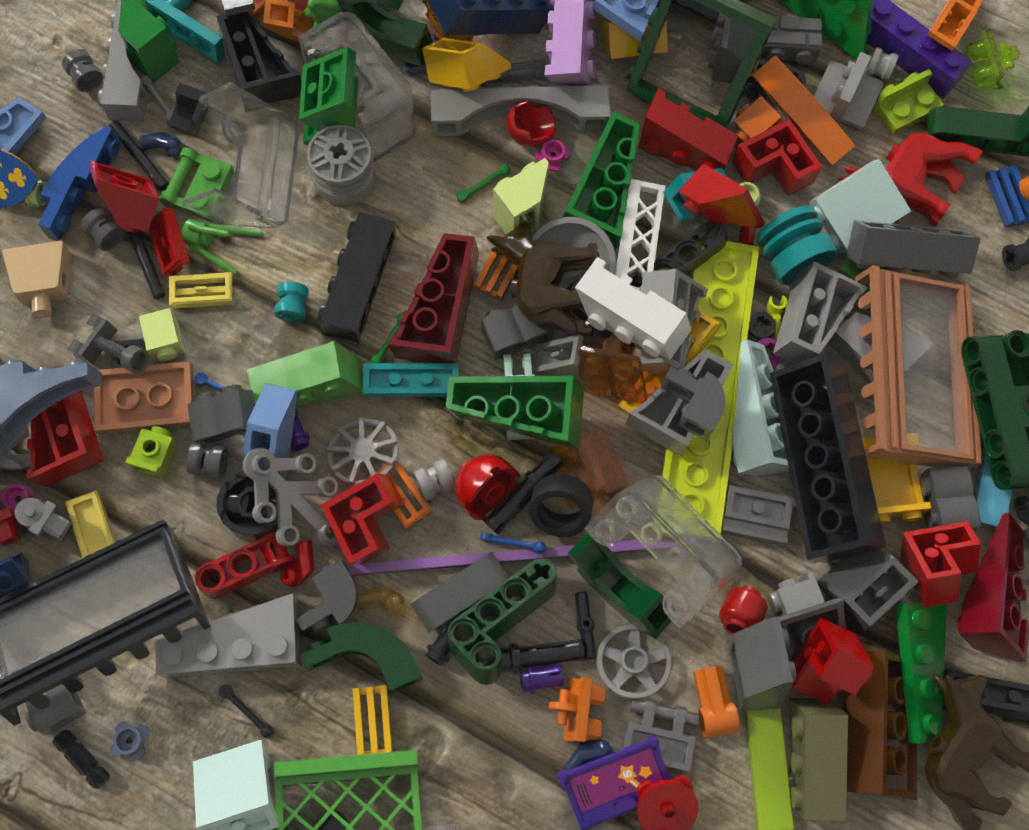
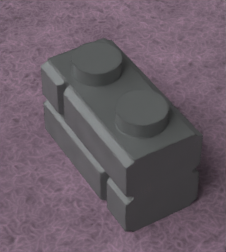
M772 16L778 20L760 59H771L776 55L780 61H796V63L801 65L816 62L822 49V19Z

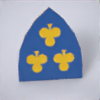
M0 149V207L13 206L25 200L34 191L40 176L25 161L10 152Z

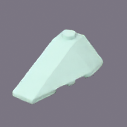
M750 340L741 342L732 439L734 464L737 467L738 473L752 476L789 472L770 378V373L774 372L765 346Z

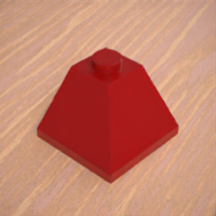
M90 161L89 168L95 186L116 223L120 224L119 226L124 230L136 233L138 230L148 233L159 202V196L152 180Z
M702 164L679 190L685 202L683 207L694 217L700 215L711 222L762 228L765 225L748 189L705 164Z

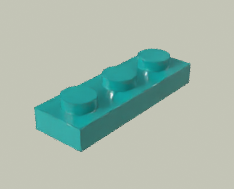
M363 363L364 398L447 397L449 377H459V363Z

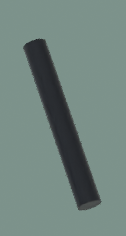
M118 120L111 122L109 127L113 129L118 140L160 191H165L169 185L166 178Z
M140 230L136 233L127 231L153 298L157 300L165 297L166 294Z

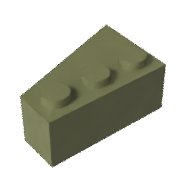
M789 698L792 744L791 768L794 778V787H791L790 792L792 808L796 809L804 821H846L848 715L832 700L827 705L815 698Z

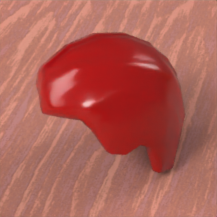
M524 101L510 108L506 118V128L513 141L529 148L542 145L554 138L556 121L552 111L547 106H534L530 101Z

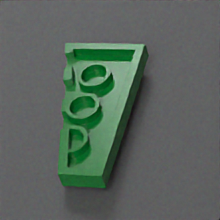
M922 602L895 604L909 743H927L936 735L942 734L943 693L935 683L932 674H937L944 679L947 604L924 607Z

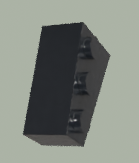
M248 12L226 16V14L216 16L224 48L246 109L301 95L300 73L290 66L285 60L284 54L279 48L276 49L267 38V34Z

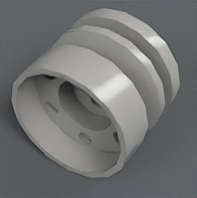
M340 124L325 127L314 135L308 145L307 159L315 189L322 199L333 205L349 206L358 204L367 198L374 189L376 174L370 143L365 135L352 126Z

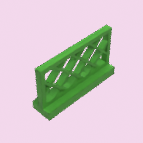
M417 750L274 762L276 813L279 827L276 830H285L294 818L306 829L318 830L330 815L346 828L345 830H355L353 828L366 811L382 825L378 830H384L385 828L387 830H395L389 823L401 808L413 817L414 830H422ZM410 775L411 791L401 801L387 786L396 776ZM389 777L384 784H382L378 779H376ZM362 779H370L380 788L367 804L351 791ZM354 780L348 788L341 782ZM334 782L344 792L330 808L316 795V792L324 783ZM306 784H317L312 791L306 786ZM298 785L308 794L295 811L283 801L284 786ZM382 792L386 793L398 804L386 821L370 808ZM347 795L363 808L350 824L334 811ZM411 796L412 809L405 804ZM311 798L327 811L314 828L298 815ZM283 808L291 814L285 822Z

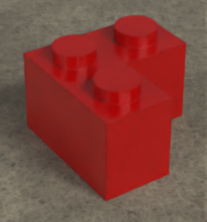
M790 119L738 144L732 160L733 165L745 182L754 183L773 173L788 196L812 185L822 168L821 163Z
M376 473L321 504V507L349 565L366 563L390 549L376 520L402 506L404 503L390 475Z
M968 521L903 532L900 561L919 581L914 588L924 607L958 602L961 575L978 571L981 542Z
M820 617L792 660L796 668V681L792 683V687L828 705L834 695L839 694L842 689L856 696L862 685H866L869 682L875 667L855 633Z

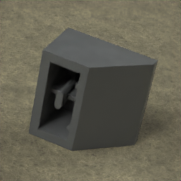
M719 12L712 34L711 44L714 45L713 51L711 50L708 68L713 69L711 81L732 84L756 30Z
M882 549L842 558L817 581L819 588L831 600L841 597L844 602V613L863 633L919 582L894 556Z
M777 616L738 631L731 638L728 648L740 711L781 708L786 696L790 694L792 683L796 681L795 664L793 661L788 660L787 655L789 635L787 629H782L780 617Z

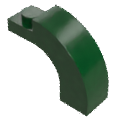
M589 530L567 553L578 566L577 571L584 580L620 615L650 637L656 639L677 616V613L661 593L641 582L619 562L598 533Z
M344 623L329 627L327 630L332 640L331 642L326 643L325 640L314 642L306 647V653L300 655L303 665L308 671L348 655L368 657L379 665L392 694L423 680L412 654L402 641L387 630L371 624Z

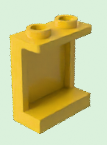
M917 433L907 434V445L919 446ZM876 437L862 438L864 449L876 444ZM866 457L881 525L890 523V519L902 518L903 522L923 519L922 515L931 510L932 507L930 502H924L916 464Z

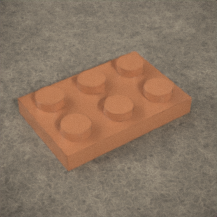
M190 361L147 365L138 374L132 373L125 368L98 370L102 373V385L94 387V431L98 435L141 431V429L151 430L152 426L161 428L190 426L187 404L194 401L193 365Z

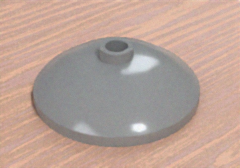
M579 217L555 219L542 226L531 238L534 241H547L576 248L587 247L590 243H597V252H599L600 259L606 262L605 269L615 275L616 254L613 244L607 234L591 221ZM587 270L565 272L559 287L566 289L576 279L580 281Z

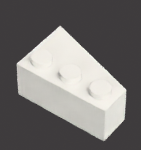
M597 257L575 287L588 316V322L598 330L603 331L607 329L613 332L618 339L627 344L633 342L641 346L646 353L653 357L660 355L671 360L691 331L687 313L651 290L647 295L630 285L633 280L626 274H623L621 278L615 276L605 269L606 262Z

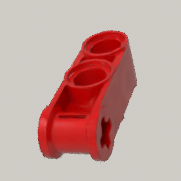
M277 531L271 532L253 543L199 567L195 574V584L207 597L221 598L263 577L290 567L295 563V558L289 555L286 546H282L277 542ZM275 547L278 557H275L272 548ZM251 560L252 567L248 572L243 574L236 572L239 562ZM211 574H220L219 584L214 588H206V579Z

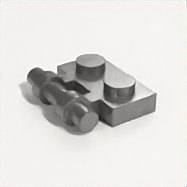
M646 698L645 701L632 699L629 712L642 714L641 724L627 722L622 749L649 739L648 737L655 735L659 740V747L662 752L661 757L665 767L690 772L696 737L683 734L684 725L697 727L699 714L689 712L686 707L679 705L672 708L656 704V700ZM654 718L671 721V731L652 727Z

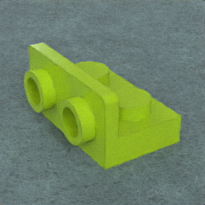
M930 69L920 74L914 72L906 77L902 83L896 86L890 84L879 93V99L873 109L892 135L928 118V112L931 109L944 106L928 84L933 74Z

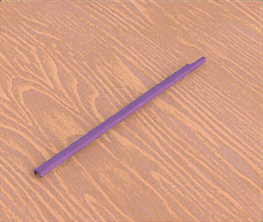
M662 537L604 542L612 553L691 547L694 545L693 540L662 542ZM575 545L546 547V551L543 554H537L533 549L493 553L499 563L530 561L541 558L570 557L567 553ZM491 552L355 565L348 564L347 567L353 576L470 566Z

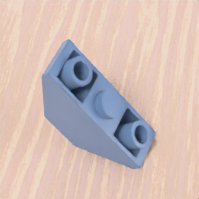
M269 383L264 385L247 421L243 451L244 458L248 452L256 448L269 450L275 458H289L298 390ZM259 459L258 466L261 470H264V462L262 459ZM278 471V473L286 480L287 471Z

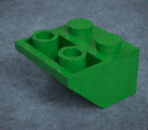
M121 0L118 31L134 65L144 75H148L152 82L155 83L180 62L176 53L178 47L169 36L171 29L160 16L155 18L151 14L149 7L143 0Z

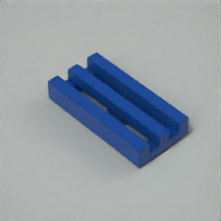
M1012 165L1009 169L1005 167L999 168L996 172L995 170H989L985 178L1005 228L1029 223V201L1020 192L1019 183L1022 177L1017 165ZM998 179H1001L1002 184L1006 192L1005 196ZM1008 204H1011L1016 218H1013Z

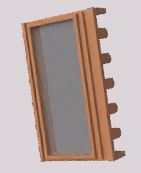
M872 265L855 277L856 282L870 285V291L858 300V307L860 309L867 310L871 307V321L861 326L859 330L860 338L869 339L872 337V351L862 356L860 360L861 368L870 369L873 367L874 379L873 382L865 385L861 390L862 398L872 399L874 397L875 412L864 417L862 421L863 429H875L876 444L864 449L866 457L930 467L966 464L968 468L982 464L979 424L961 355L963 341L967 337L974 336L970 284L960 285L883 270L880 269V266Z

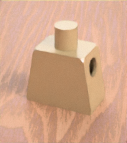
M62 240L2 249L13 294L23 305L32 306L33 316L41 318L51 316V302L65 300L69 294L72 266L71 251Z

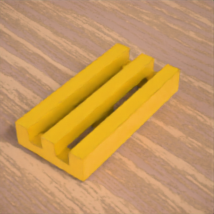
M387 685L353 688L357 755L393 752ZM374 694H380L385 749L379 750ZM367 695L371 751H365L361 696Z

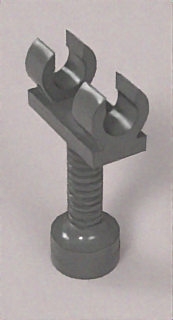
M92 314L86 322L94 330L86 342L83 344L74 339L67 348L74 352L75 356L90 364H93L100 353L104 351L119 358L121 366L135 374L142 372L149 362V354L146 350L135 345L125 348L110 341L117 329L108 320L96 314Z

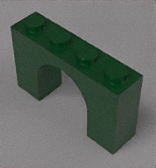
M337 0L360 49L422 66L424 62L422 48L433 43L427 24L396 16L380 7L399 10L404 0Z

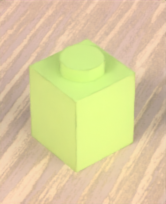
M170 308L139 316L146 350L154 361H171L177 355L185 353L178 320Z

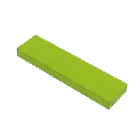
M781 708L745 711L756 830L794 829Z

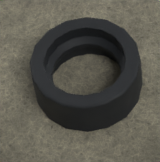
M554 474L542 478L534 486L528 511L531 521L544 533L556 537H572L581 533L589 525L594 500L591 490L583 481L570 475ZM550 497H563L576 503L580 510L573 514L562 515L547 509L542 501Z

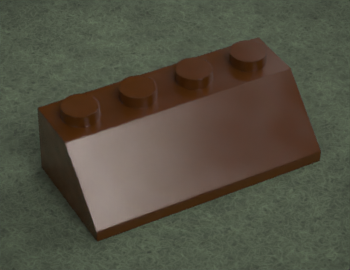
M866 651L875 667L872 676L866 685H862L856 696L847 692L844 698V710L848 715L847 792L917 800V743H909L900 655L888 651Z

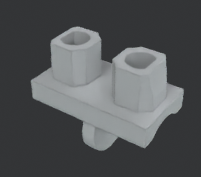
M26 498L21 500L15 509L17 521L23 526L30 527L28 530L41 539L47 533L62 541L72 525L69 520L58 515L59 508L48 500L43 504L39 499Z

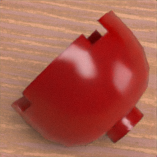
M484 454L467 460L460 467L454 485L457 501L474 520H484L487 518L484 514L489 513L493 508L495 510L509 493L518 486L515 480L516 477L520 478V473L505 459L496 455Z

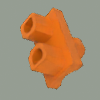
M570 678L568 690L560 689L559 702H549L548 704L549 710L558 711L556 724L564 725L562 741L586 742V739H599L601 737V720L591 719L588 716L590 705L603 706L606 689L593 684L592 678Z

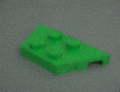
M779 0L801 18L822 19L821 33L856 60L860 52L868 55L869 50H866L867 36L871 33L872 22L870 14L873 11L874 0Z

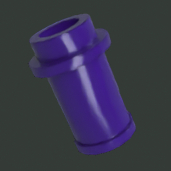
M295 409L290 448L293 452L307 448L310 439L309 433L303 429L297 409Z
M558 664L535 670L526 667V671L520 672L523 692L535 694V690L564 686V676L560 674L562 672L561 665Z

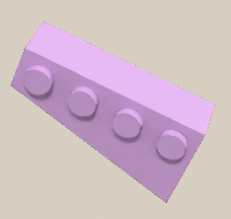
M549 0L551 6H554V10L549 11L547 24L553 38L552 40H546V53L549 55L551 65H545L544 75L553 86L562 84L586 86L591 84V78H595L596 75L595 61L591 60V49H595L596 46L595 31L591 30V19L596 17V11L592 9L594 1Z

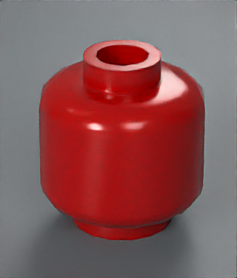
M754 587L732 588L725 596L719 612V619L724 629L733 635L738 631L762 622L767 613L768 605L760 592Z

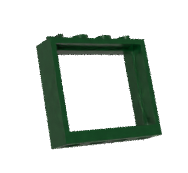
M662 0L659 8H655L651 13L648 21L651 29L648 36L644 35L637 48V52L640 53L637 63L634 62L631 65L626 79L630 80L626 91L651 103L658 87L643 80V77L674 0ZM693 0L756 30L718 115L669 92L665 95V98L678 106L682 102L690 106L689 112L704 121L708 117L727 129L778 19L738 0Z

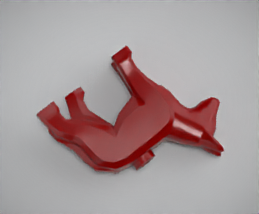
M927 133L911 134L903 141L901 146L896 143L886 157V160L890 161L885 169L909 208L924 215L929 219V223L936 227L951 204L935 196L923 186L925 177L930 176L943 179L949 184L950 191L956 193L965 177L950 161L960 158L975 165L983 151L962 142L941 141ZM844 167L849 175L859 170L854 167ZM847 175V176H842V177L838 178V180H839V181H842L843 179H845V178L848 177L849 175Z

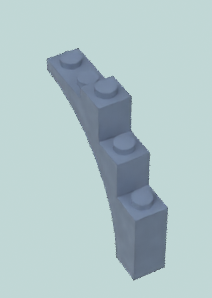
M8 360L5 362V365H0V457L14 437L33 418L51 405L77 392L101 386L102 373L85 361H72L68 363V366L58 368L44 366L36 370L22 360Z

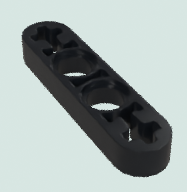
M708 221L702 224L657 258L654 262L653 271L667 267L677 269L685 275H689L726 246L728 241L726 228L722 223ZM709 233L718 234L719 238L716 240L713 238L708 239L707 235ZM697 241H700L701 246L704 244V250H701V247ZM686 249H694L697 252L696 257L690 261L680 259L681 253ZM637 273L632 277L631 286L640 287L642 285L643 278Z

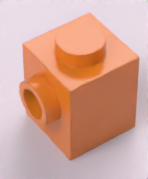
M760 96L753 104H746L736 114L734 123L737 131L735 134L738 135V139L741 142H744L782 123V118Z

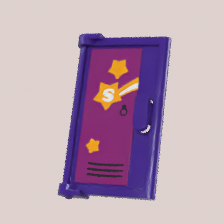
M655 735L648 737L649 739L570 770L557 772L558 780L563 790L567 792L581 830L636 810L639 799L636 789L641 782L652 781L655 783L660 780L670 779L661 757L662 752L659 747V740Z

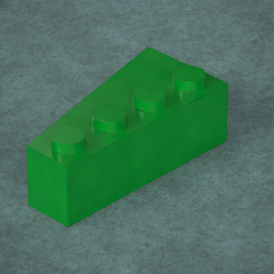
M574 376L449 377L446 409L459 418L580 450L584 386Z

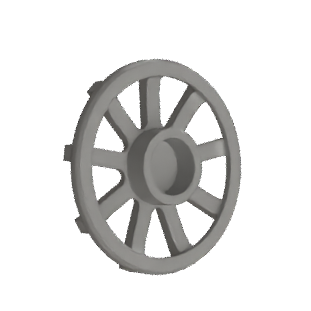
M360 417L359 420L352 421L337 429L329 446H327L328 463L332 472L340 480L357 485L364 481L356 480L360 466H367L371 476L376 474L372 466L376 459L388 464L380 474L387 475L391 471L398 458V440L392 429L385 422ZM365 425L375 426L376 429L372 434L365 438ZM359 427V438L357 440L347 433L349 430ZM383 430L391 438L374 443V440ZM342 436L351 443L349 447L336 445ZM393 446L392 458L377 453V450ZM334 453L349 454V456L337 464L334 462ZM354 461L352 472L348 478L340 472V469Z

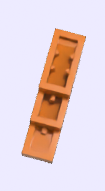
M948 0L932 25L928 36L953 51L978 12V8L983 0Z
M776 55L752 75L786 119L791 120L808 143H812L830 166L834 165L856 146L816 98Z

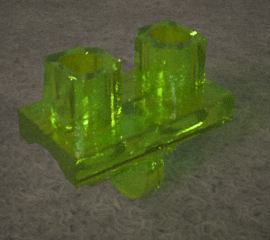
M991 29L982 31V39L967 44V56L972 63L983 59L986 60L987 65L973 68L976 86L993 84L994 90H998L1004 87L1002 82L1004 77L1002 65L1005 66L1006 71L1012 70L1014 68L1013 61L1019 58L1020 52L1018 47L1008 46L1007 41L1000 42L998 44L999 50H997Z

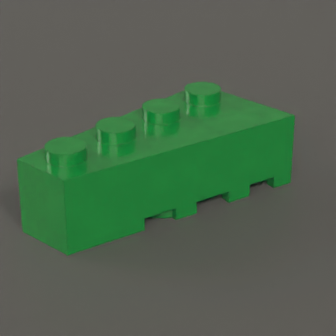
M613 111L563 217H579L596 224L607 234L615 250L622 236V225L626 212V201L631 183V172L640 123Z

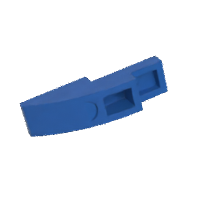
M106 126L95 132L70 152L53 172L41 191L40 196L46 202L47 207L38 225L49 239L60 241L63 234L69 230L71 217L76 207L81 205L85 190L92 193L97 192L98 189L95 186L89 168L90 161L109 166L112 159L117 157L120 150V142L111 127Z

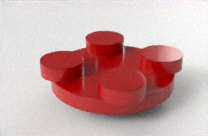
M681 775L674 779L660 780L655 783L643 781L638 785L636 789L639 798L637 802V816L641 830H688L694 824L698 815V801L693 792L691 780L687 776Z

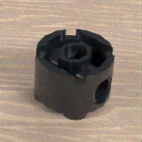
M244 471L235 474V477L231 478L230 481L227 480L221 486L217 496V513L231 533L240 540L253 543L264 535L278 530L276 491L268 484L269 502L276 508V517L273 521L267 523L255 521L252 515L255 506L254 481ZM265 507L261 509L263 518L268 516V511Z

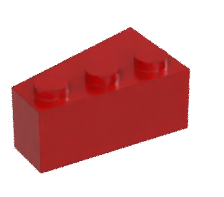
M82 391L54 403L31 420V439H27V449L30 450V469L26 470V480L47 487L104 461Z

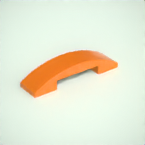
M265 0L263 26L270 31L312 46L338 50L348 46L352 50H363L360 49L347 20L336 19L327 24L321 32L312 35L311 32L315 20L313 17H303L302 11L295 10V3L282 0Z

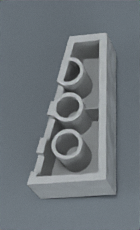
M292 593L209 621L211 627L206 630L201 625L180 631L182 638L175 643L168 642L165 637L156 639V675L170 679L302 667L300 657V626L296 621V618L300 617L299 599Z

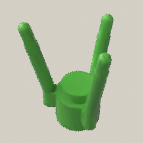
M188 219L183 226L181 235L183 241L190 244V251L202 255L225 271L232 272L236 276L238 275L236 269L203 247L209 246L212 243L214 235L229 237L230 234L263 237L264 233L262 231L214 225L204 221L199 222Z

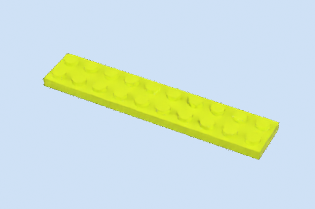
M697 241L701 247V250H704V244L701 246L700 241ZM727 241L726 246L692 273V279L708 289L706 297L700 298L697 309L720 322L721 325L703 351L706 349L732 363L734 366L722 386L725 393L724 411L707 442L694 435L683 456L667 448L665 450L653 533L711 544H718L720 542L733 447L732 439L741 342L747 340L759 246Z

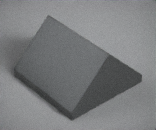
M841 597L780 616L782 629H787L789 635V649L787 650L789 661L794 659L820 617L846 629L844 602Z

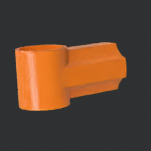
M723 666L693 671L700 704L698 708L699 724L703 737L707 739L739 733L738 713L734 703L730 702Z

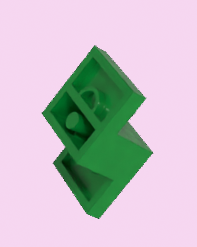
M348 46L303 65L299 120L305 123L303 143L309 145L314 135L325 127L338 124L354 128L356 126L359 78L355 76L356 52Z

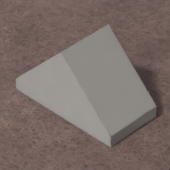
M577 334L537 344L532 374L537 376H574L580 381L584 358V336Z

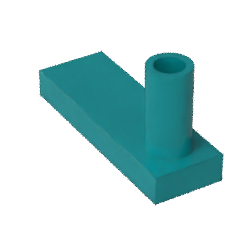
M146 0L151 14L155 18L160 16L164 19L171 29L169 32L171 35L217 64L225 58L223 38L181 12L193 0Z

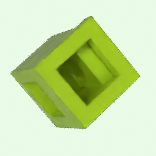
M152 426L151 431L141 429L131 456L127 457L125 463L133 471L164 480L178 444L170 437L171 432L164 428ZM152 443L156 444L154 451L149 452Z

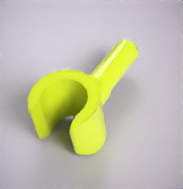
M782 295L780 300V306L773 304L772 296H770L766 306V312L774 318L776 323L774 331L776 341L781 327L782 314L787 306V298Z

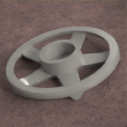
M633 624L619 626L603 638L597 651L596 666L602 682L610 692L626 699L639 700L657 694L664 687L671 674L672 656L666 641L661 635L656 639L663 649L645 652L641 648V630ZM630 630L627 649L623 651L606 646L609 640L616 634ZM603 655L618 662L621 666L612 682H610L604 672L602 664ZM666 658L665 673L656 685L647 670V666ZM631 676H636L647 691L631 693L619 688Z

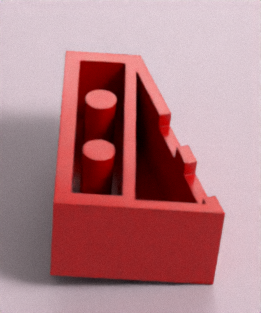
M658 87L645 116L638 148L643 149L652 156H661L669 159L678 166H687L698 170L702 164H705L712 169L722 168L725 170L738 135L708 117L704 121L689 112L691 107L684 102L678 106L665 98L667 92Z

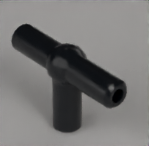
M586 591L576 592L574 594L578 616L576 628L583 641L585 660L595 659L597 656L593 634L595 623L591 618L588 593Z

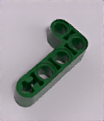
M947 106L935 107L928 112L927 134L945 142H962L979 148L984 152L1029 156V106L1022 115Z
M541 558L530 562L449 625L450 652L478 683L483 685L493 684L501 676V650L495 641L555 594L557 570L550 560ZM513 597L522 598V600L516 602L510 599ZM489 616L497 618L496 620L490 622L484 620V618ZM462 636H467L471 638L467 642H460L457 640ZM482 660H491L492 662H494L489 666H482L478 664Z

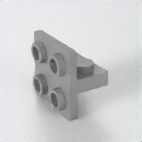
M860 52L855 63L849 61L847 66L831 60L814 94L816 100L833 119L859 130L864 128L884 85L883 81L864 73L871 56Z

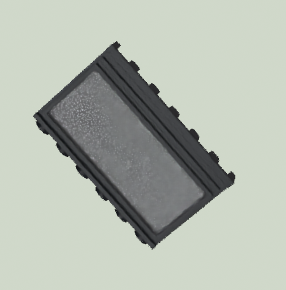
M164 519L0 598V714L12 725L16 726L21 723L17 706L29 701L35 708L45 709L50 705L49 696L45 692L61 684L72 693L81 691L84 685L79 675L95 667L104 676L114 674L117 668L112 659L128 650L136 659L146 658L149 655V650L144 642L160 634H163L170 643L178 642L181 640L182 635L177 626L194 617L204 630L211 627L178 539Z

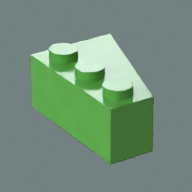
M335 341L247 369L250 390H253L255 404L264 385L267 383L298 390L296 407L363 394L361 359Z

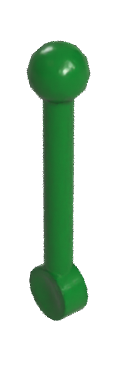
M502 164L498 171L467 190L461 189L457 191V201L460 203L466 202L468 196L501 175H508L510 167L507 164Z
M400 312L397 315L395 327L379 353L371 358V363H383L382 358L389 348L388 343L392 335L396 334L404 312Z

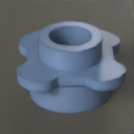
M127 722L119 723L115 727L116 733L113 736V745L110 748L112 755L115 757L129 755L134 760L141 759L145 755V749L143 748L145 738L150 733L148 727L145 725H139L138 727L129 726ZM131 737L133 742L128 744L127 739Z

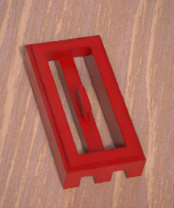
M164 208L152 219L149 232L163 276L169 277L175 276V271H181L183 269L182 265L189 264L190 260L174 210Z

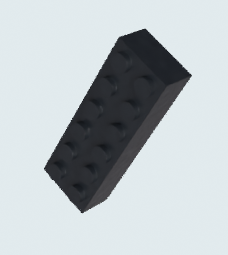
M823 353L771 372L770 378L807 560L830 562L886 548L845 359Z

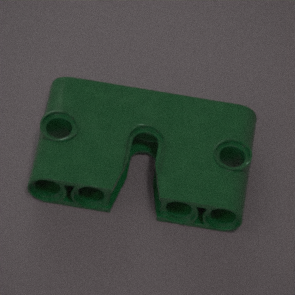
M1014 330L1005 335L967 337L962 343L961 355L993 483L1000 490L1029 488V411L1026 407V402H1029V333Z

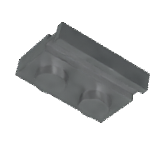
M729 485L726 492L721 533L785 546L788 542L787 535L790 528L794 498Z

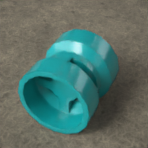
M287 281L279 283L277 295L280 299L275 305L274 316L287 322L304 321L306 316L304 302L308 300L309 288L297 282Z

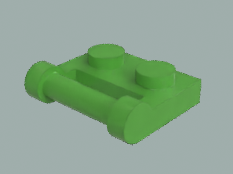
M184 147L179 155L181 160L166 191L161 192L159 202L169 208L211 221L234 172L232 164L198 154L196 151ZM191 166L198 167L184 199L177 197Z

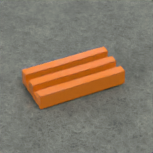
M491 251L474 283V289L502 301L519 268L512 263L499 290H494L508 262V259L502 256L488 285H483L499 254Z
M396 461L391 471L394 469L422 508L418 512L415 510L394 478L388 473L387 475H390L404 503L403 505L411 515V517L406 519L399 507L392 511L407 531L414 523L420 522L423 517L429 516L433 511L399 462ZM388 464L380 470H378L376 473H381L382 471H384Z

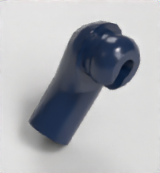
M166 132L139 136L143 151L165 148L167 157L171 158L179 156L182 150L180 139Z
M602 739L581 742L563 768L566 771L614 753V749L609 746L607 741Z

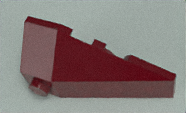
M1004 513L999 521L963 601L962 614L958 618L957 627L959 634L973 649L1017 662H1027L1029 627L1028 620H1021L1020 601L1027 600L1026 589H1023L1022 580L1018 571H1022L1025 568L1022 528L1010 513Z

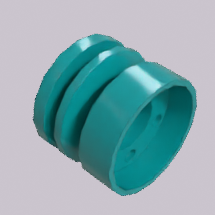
M811 205L797 207L779 215L761 228L756 235V241L763 248L764 256L774 258L770 267L781 285L793 284L795 275L813 261L827 267L838 256L839 251L830 235L820 233L823 223L817 218L818 214Z

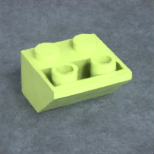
M546 158L537 163L531 162L527 164L519 174L512 178L506 177L493 188V217L505 234L515 229L523 221L530 224L532 233L538 229L546 194L549 164Z

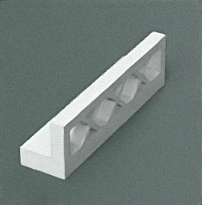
M631 179L622 225V236L615 250V276L621 278L623 274L628 276L637 270L643 278V272L653 271L664 200V185ZM640 191L657 194L656 202L646 207L639 198ZM645 216L651 223L652 229L642 234L635 223ZM641 243L647 250L648 257L638 262L631 253V249Z

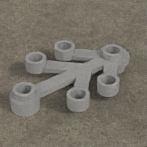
M256 448L248 452L243 461L244 473L254 481L255 506L252 515L255 521L267 523L273 521L276 517V508L269 502V484L276 491L278 514L276 540L280 545L291 546L299 540V531L292 524L293 508L312 527L311 538L315 545L321 548L335 546L338 540L329 522L325 521L300 495L318 494L321 497L333 496L338 491L337 481L333 477L320 478L318 481H286L278 471L295 470L301 475L311 473L316 468L315 458L311 454H302L295 458H275L269 450ZM259 459H262L264 462V470H261L258 466ZM302 459L307 461L308 466L306 470L302 467ZM325 481L329 484V492H326L324 489ZM262 507H265L268 511L267 518H263L261 515ZM328 528L331 530V539L327 536ZM286 530H288L291 534V539L289 541H287L284 537V533Z

